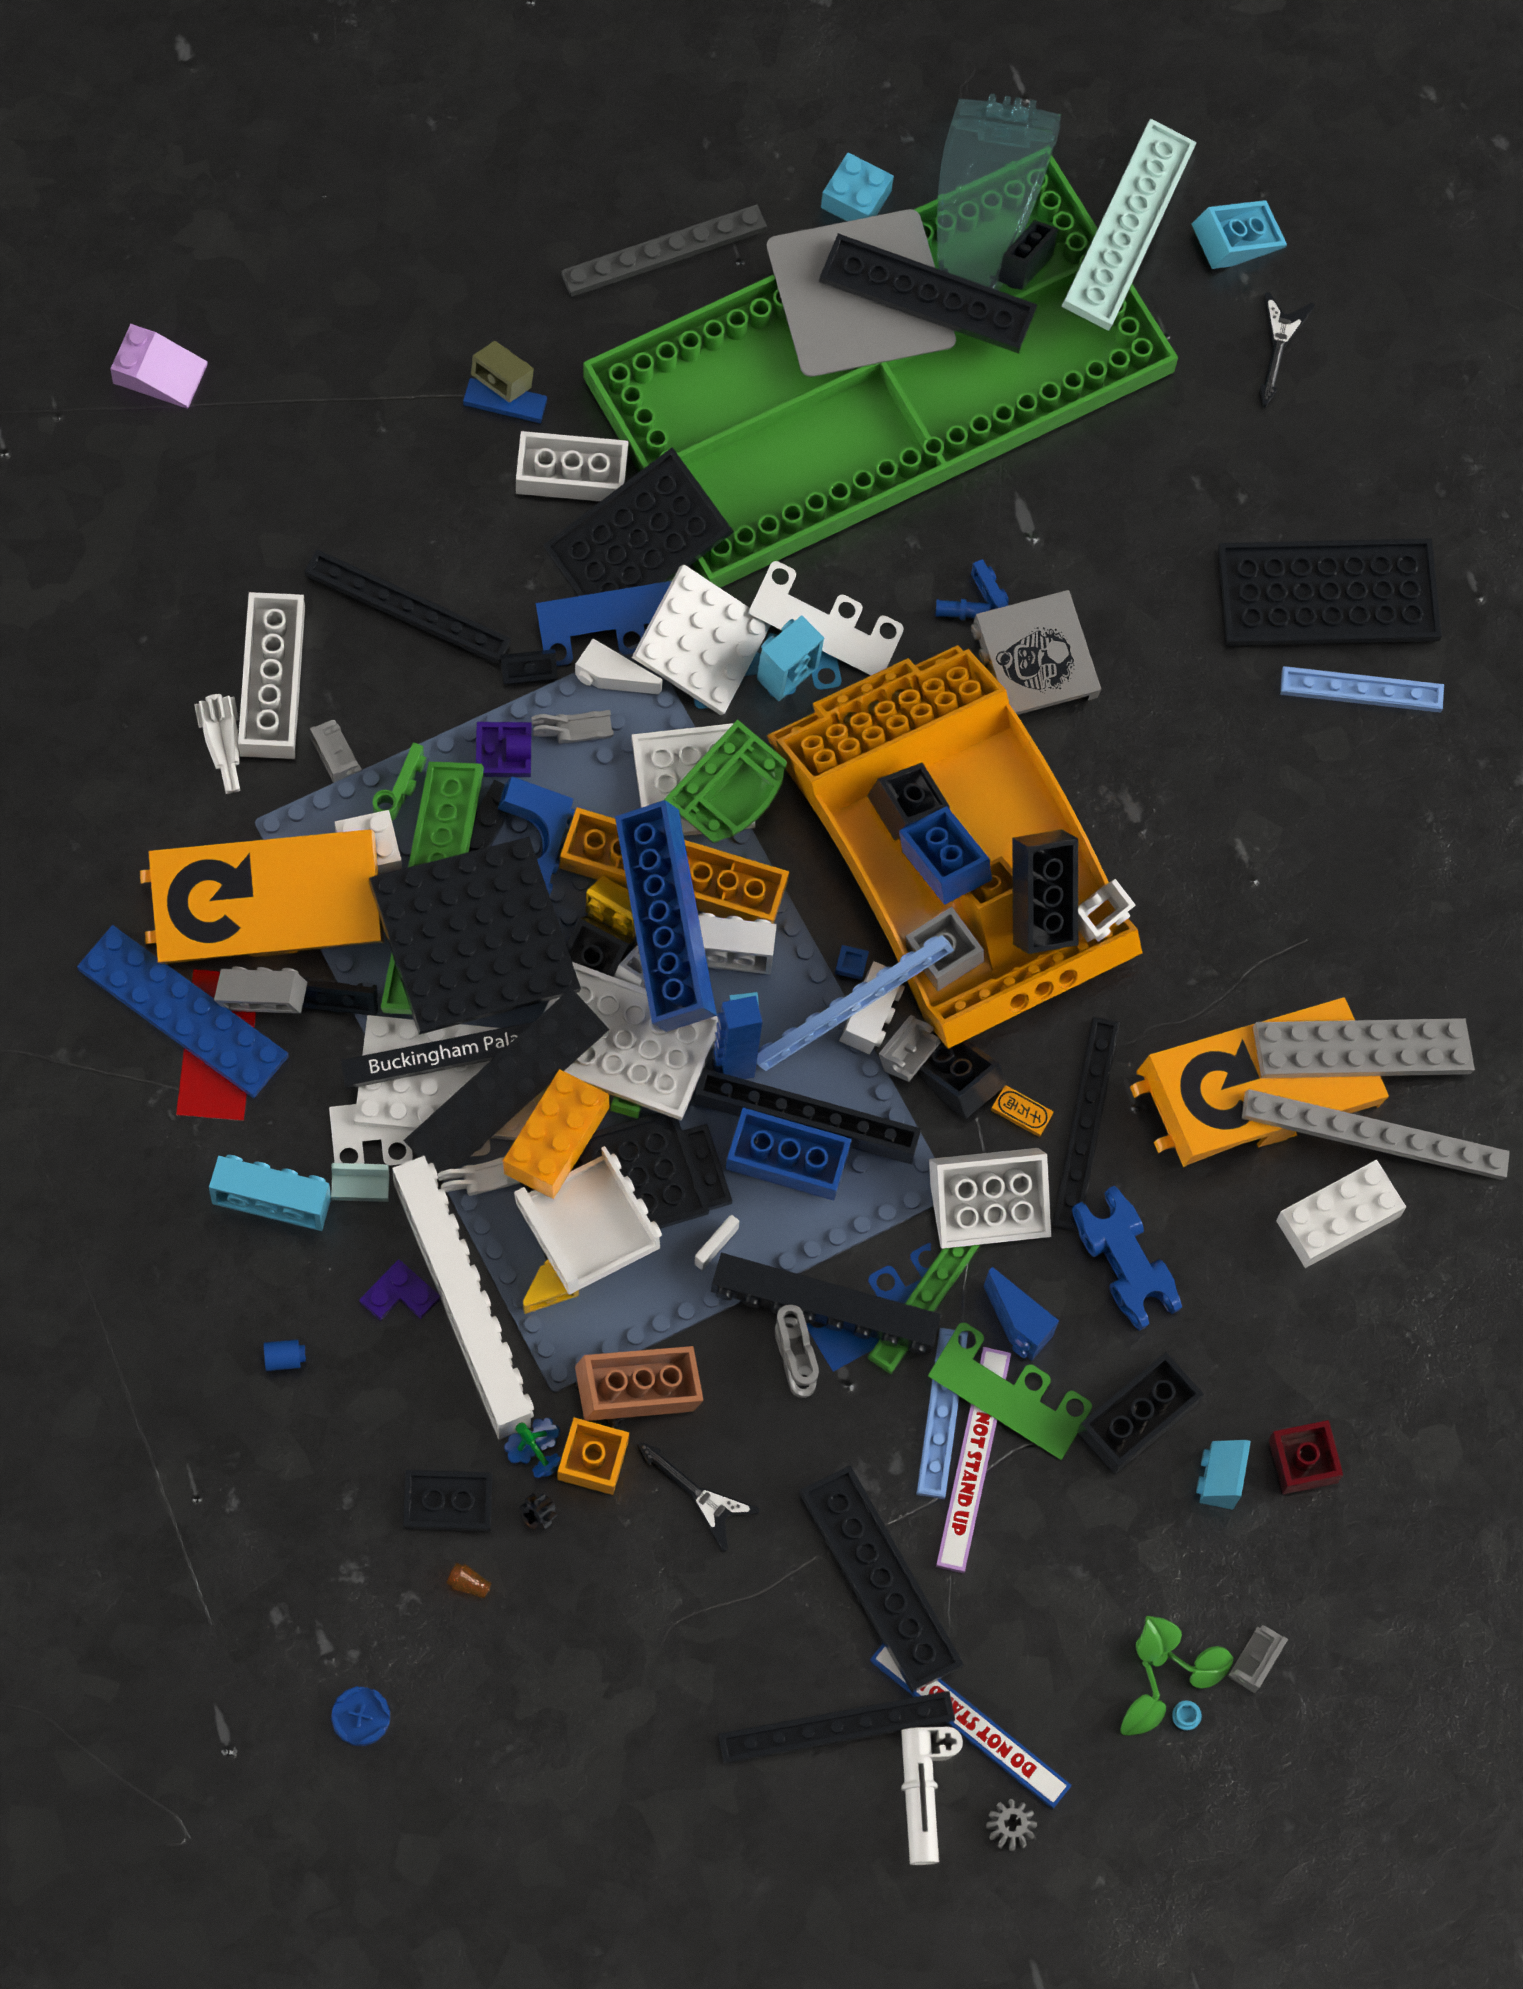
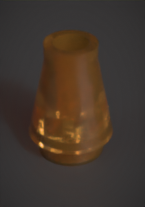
M457 1562L446 1584L452 1586V1590L485 1598L492 1584L465 1563L461 1565Z

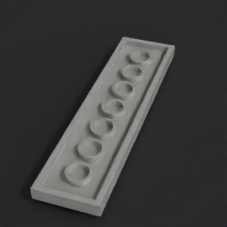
M1466 1018L1256 1022L1253 1026L1261 1078L1471 1074L1475 1070Z

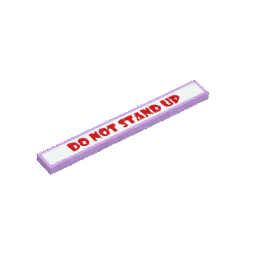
M983 1347L980 1364L1006 1380L1011 1353ZM971 1404L936 1564L937 1568L963 1574L967 1564L997 1419Z

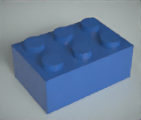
M947 806L899 830L902 852L944 905L992 880L989 857Z

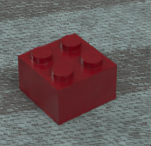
M1329 1420L1273 1431L1270 1436L1269 1444L1282 1494L1336 1484L1342 1478L1343 1472Z

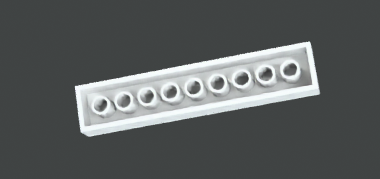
M425 1156L393 1167L394 1187L438 1294L441 1297L498 1440L517 1433L516 1425L523 1422L528 1428H531V1418L534 1417L532 1411L534 1407L528 1393L525 1395L522 1393L523 1380L518 1368L512 1369L511 1358L513 1357L507 1342H501V1326L497 1317H491L490 1315L491 1303L485 1290L480 1291V1276L475 1264L469 1265L470 1259L468 1255H470L468 1246L464 1239L459 1240V1225L453 1213L448 1214V1198L443 1188L438 1189V1175L433 1163L428 1164Z

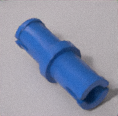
M937 599L936 617H960V620L975 618L978 613L990 611L991 603L966 602L967 599H961V601Z

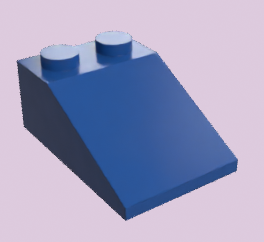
M992 1267L988 1271L984 1289L1009 1343L1013 1345V1351L1020 1357H1027L1032 1361L1053 1337L1059 1320Z

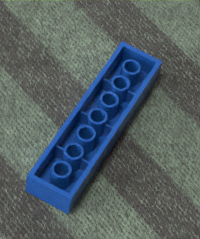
M663 800L615 816L652 1024L668 1032L717 1016L679 809L668 801Z

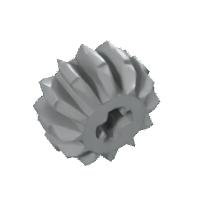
M1010 1799L1007 1808L1003 1803L999 1802L997 1804L998 1812L990 1811L989 1817L994 1821L987 1822L986 1828L996 1830L990 1834L989 1838L990 1840H995L999 1837L1001 1839L998 1843L999 1848H1002L1005 1842H1009V1850L1014 1851L1016 1842L1021 1848H1025L1027 1845L1025 1838L1033 1840L1035 1835L1029 1829L1036 1828L1037 1822L1027 1821L1034 1815V1812L1030 1810L1024 1814L1022 1811L1025 1808V1803L1021 1802L1017 1809L1014 1808V1800ZM1009 1819L1015 1820L1014 1824L1018 1823L1014 1832L1008 1830L1009 1826L1005 1827Z

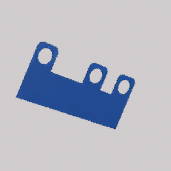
M672 581L536 603L543 650H550V647L556 643L564 645L567 650L566 657L561 661H556L557 666L567 665L573 660L570 636L616 629L619 651L624 655L633 654L636 648L630 649L624 645V635L629 631H634L642 639L645 633L644 624L651 622Z
M932 1243L925 1244L910 1255L912 1263L922 1278L929 1268L922 1267L919 1264L918 1257L923 1251L928 1250L932 1252ZM885 1266L871 1274L868 1281L877 1296L905 1304L921 1279L905 1287L896 1270L892 1266ZM887 1273L893 1276L895 1285L891 1290L883 1291L877 1286V1278L881 1274ZM806 1323L809 1333L833 1372L872 1351L880 1340L873 1337L862 1339L854 1336L852 1331L845 1329L834 1331L826 1326L816 1328L810 1323Z

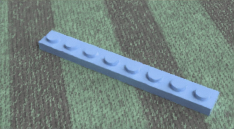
M943 935L928 939L923 944L924 947L916 952L911 951L903 955L899 963L893 967L883 968L876 974L877 977L868 983L862 982L853 988L851 994L833 1000L829 1004V1008L823 1012L811 1014L806 1018V1023L798 1028L788 1029L782 1034V1038L776 1042H769L763 1045L758 1050V1066L765 1071L772 1068L953 952L954 949Z

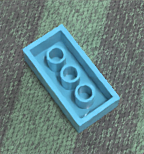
M218 1155L209 1185L211 1200L214 1205L319 1231L323 1230L331 1202L329 1183L325 1182L326 1180L322 1177L310 1175L307 1178L299 1176L296 1171L283 1168L279 1171L271 1169L268 1164L256 1161L254 1164L243 1162L242 1158L235 1155H226V1157Z

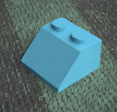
M1212 1441L1209 1450L1204 1449L1201 1466H1205L1204 1477L1199 1476L1196 1493L1201 1494L1199 1503L1231 1510L1235 1508L1242 1495L1251 1441Z

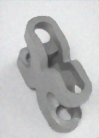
M785 1305L777 1313L775 1337L780 1355L783 1358L784 1369L792 1394L796 1397L806 1398L811 1396L816 1389L819 1368L813 1347L810 1345L809 1333L802 1310L796 1305ZM787 1314H793L797 1317V1319H795L794 1317L784 1318V1316ZM797 1385H799V1386H807V1385H809V1387H807L806 1389H800Z

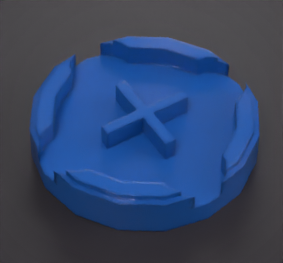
M356 1686L345 1690L336 1699L332 1709L331 1721L335 1733L344 1742L353 1746H367L377 1742L385 1734L390 1723V1710L386 1699L378 1691Z

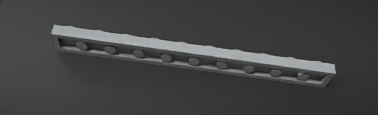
M1248 1089L1244 1095L1242 1119L1499 1180L1507 1178L1510 1152L1507 1150Z

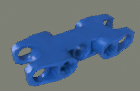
M1113 1186L1104 1193L1110 1208L1109 1218L1099 1219L1093 1216L1083 1202L1076 1204L1072 1208V1212L1078 1227L1079 1236L1090 1255L1095 1257L1104 1252L1119 1279L1110 1284L1111 1294L1120 1311L1140 1331L1149 1325V1318L1143 1306L1144 1298L1155 1297L1159 1299L1171 1314L1179 1311L1182 1305L1174 1278L1166 1264L1161 1259L1149 1263L1135 1236L1144 1232V1227L1134 1206L1116 1186Z

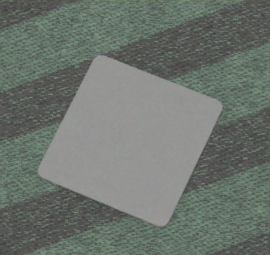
M907 209L777 235L767 241V251L799 365L804 375L814 377L947 350L955 345L956 336L954 330L819 282L821 272L838 233L935 268L922 220L917 211Z

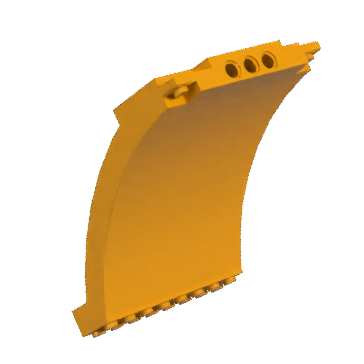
M956 645L916 665L907 658L814 702L815 713L767 735L768 742L787 761L786 771L809 801L848 864L879 921L898 962H900V958L903 955L909 953L906 949L905 936L950 907H953L984 949L983 963L939 991L935 989L923 971L907 980L923 1019L934 1027L933 1031L948 1049L1142 954L1138 929L1129 919H1126L1118 926L1116 923H1113L1109 927L1111 932L1099 942L1095 938L1087 942L1078 931L1077 946L1028 954L1013 945V837L1062 829L1078 838V906L1109 882L1066 795L1025 726L1010 706L1006 689L969 649L963 651L959 645ZM919 763L924 764L949 804L951 812L990 859L992 880L945 905L904 855L900 839L896 841L893 839L867 797L879 778ZM1107 899L1087 917L1094 926H1097L1114 912L1115 908Z

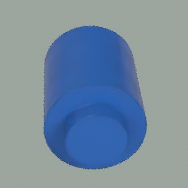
M298 1339L264 1342L266 1371L301 1368L300 1362H306L305 1345H299Z

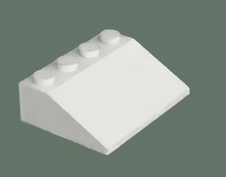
M1031 1148L929 1159L930 1186L941 1248L1051 1237L1047 1154L1041 1149Z

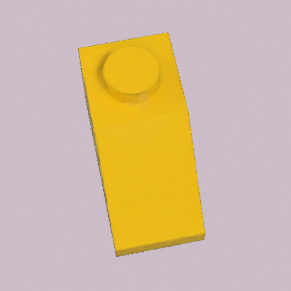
M549 1259L544 1262L545 1265L540 1266L523 1300V1311L525 1314L579 1296V1290L570 1295L568 1294Z

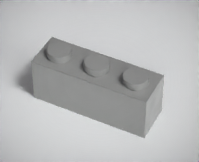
M235 966L232 969H221L214 1001L230 1011L301 1013L308 982L298 974V971L290 968H283L282 971H273L264 967H259L257 970H248Z

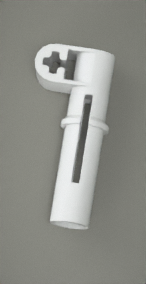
M952 1727L901 1730L905 1782L901 1789L905 1791L910 1865L939 1863L934 1789H937L938 1785L933 1779L932 1761H944L953 1757L961 1750L963 1740L961 1734ZM933 1734L934 1743H938L945 1738V1741L951 1743V1746L946 1749L945 1745H939L934 1749V1754H932L931 1735Z

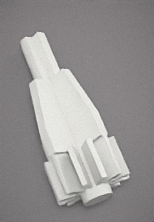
M221 694L210 695L205 698L206 701H199V704H195L199 728L203 727L205 741L216 769H221L226 794L239 792L240 786L236 766L239 765L236 721L239 720L235 697L226 696L222 698Z

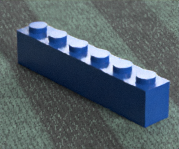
M756 995L722 1002L721 1012L717 1013V1032H715L716 1041H714L715 1050H713L714 1059H712L713 1071L741 1079L755 1077L762 1029V1018Z

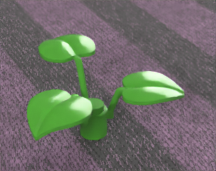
M1146 1616L1144 1630L1136 1642L1138 1656L1144 1660L1142 1664L1146 1668L1153 1696L1142 1695L1133 1702L1122 1722L1121 1734L1136 1735L1154 1729L1165 1715L1166 1706L1162 1701L1158 1700L1160 1695L1151 1665L1161 1666L1169 1657L1189 1672H1193L1190 1677V1683L1193 1686L1207 1688L1217 1684L1226 1676L1233 1664L1234 1657L1224 1647H1210L1197 1657L1195 1666H1191L1171 1652V1650L1178 1646L1181 1640L1182 1633L1179 1627L1166 1619Z

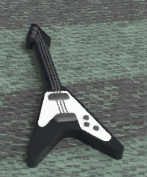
M1269 292L1265 293L1264 300L1273 350L1265 383L1260 387L1261 401L1264 408L1267 407L1277 392L1275 383L1283 349L1311 314L1315 306L1314 303H1310L1291 314H1286L1281 310Z
M641 1441L637 1443V1447L648 1465L652 1463L693 1497V1501L723 1552H726L728 1549L726 1518L730 1516L759 1514L760 1509L758 1507L709 1489L698 1487L660 1455L661 1450Z

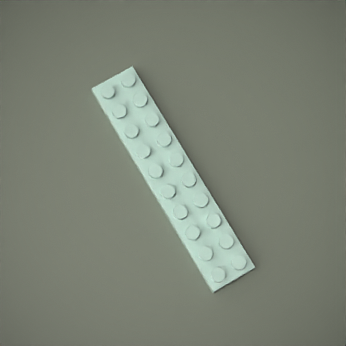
M1150 118L1061 307L1108 331L1110 330L1197 142Z

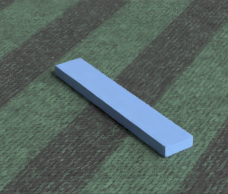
M1283 666L1280 695L1441 713L1443 709L1444 684Z
M939 1329L935 1363L955 1330ZM962 1331L958 1336V1342L963 1348H966L968 1332ZM933 1379L916 1495L945 1499L959 1395Z

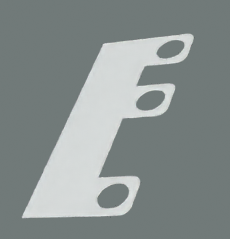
M778 561L770 564L748 614L780 630L789 620H797L803 615L824 637L823 652L869 675L887 668L904 630L901 623L887 616H880L870 636L854 628L862 612V605L846 595H839L828 615L788 594L796 577L794 569ZM782 568L787 571L789 580L786 584L779 585L773 581L772 573L775 569ZM843 602L851 603L855 607L854 616L851 618L842 617L838 611L839 605ZM891 623L895 626L896 635L894 638L885 639L881 636L880 627L882 624Z
M356 1104L329 1107L335 1163H342L340 1153L343 1149L353 1148L358 1153V1159L354 1164H364L362 1141L379 1139L382 1142L383 1161L385 1164L400 1165L412 1161V1149L403 1141L413 1132L412 1130L355 1125ZM488 1140L484 1143L483 1147L470 1157L488 1154L490 1151V1141ZM396 1142L402 1143L406 1147V1155L400 1160L392 1159L388 1154L390 1145Z

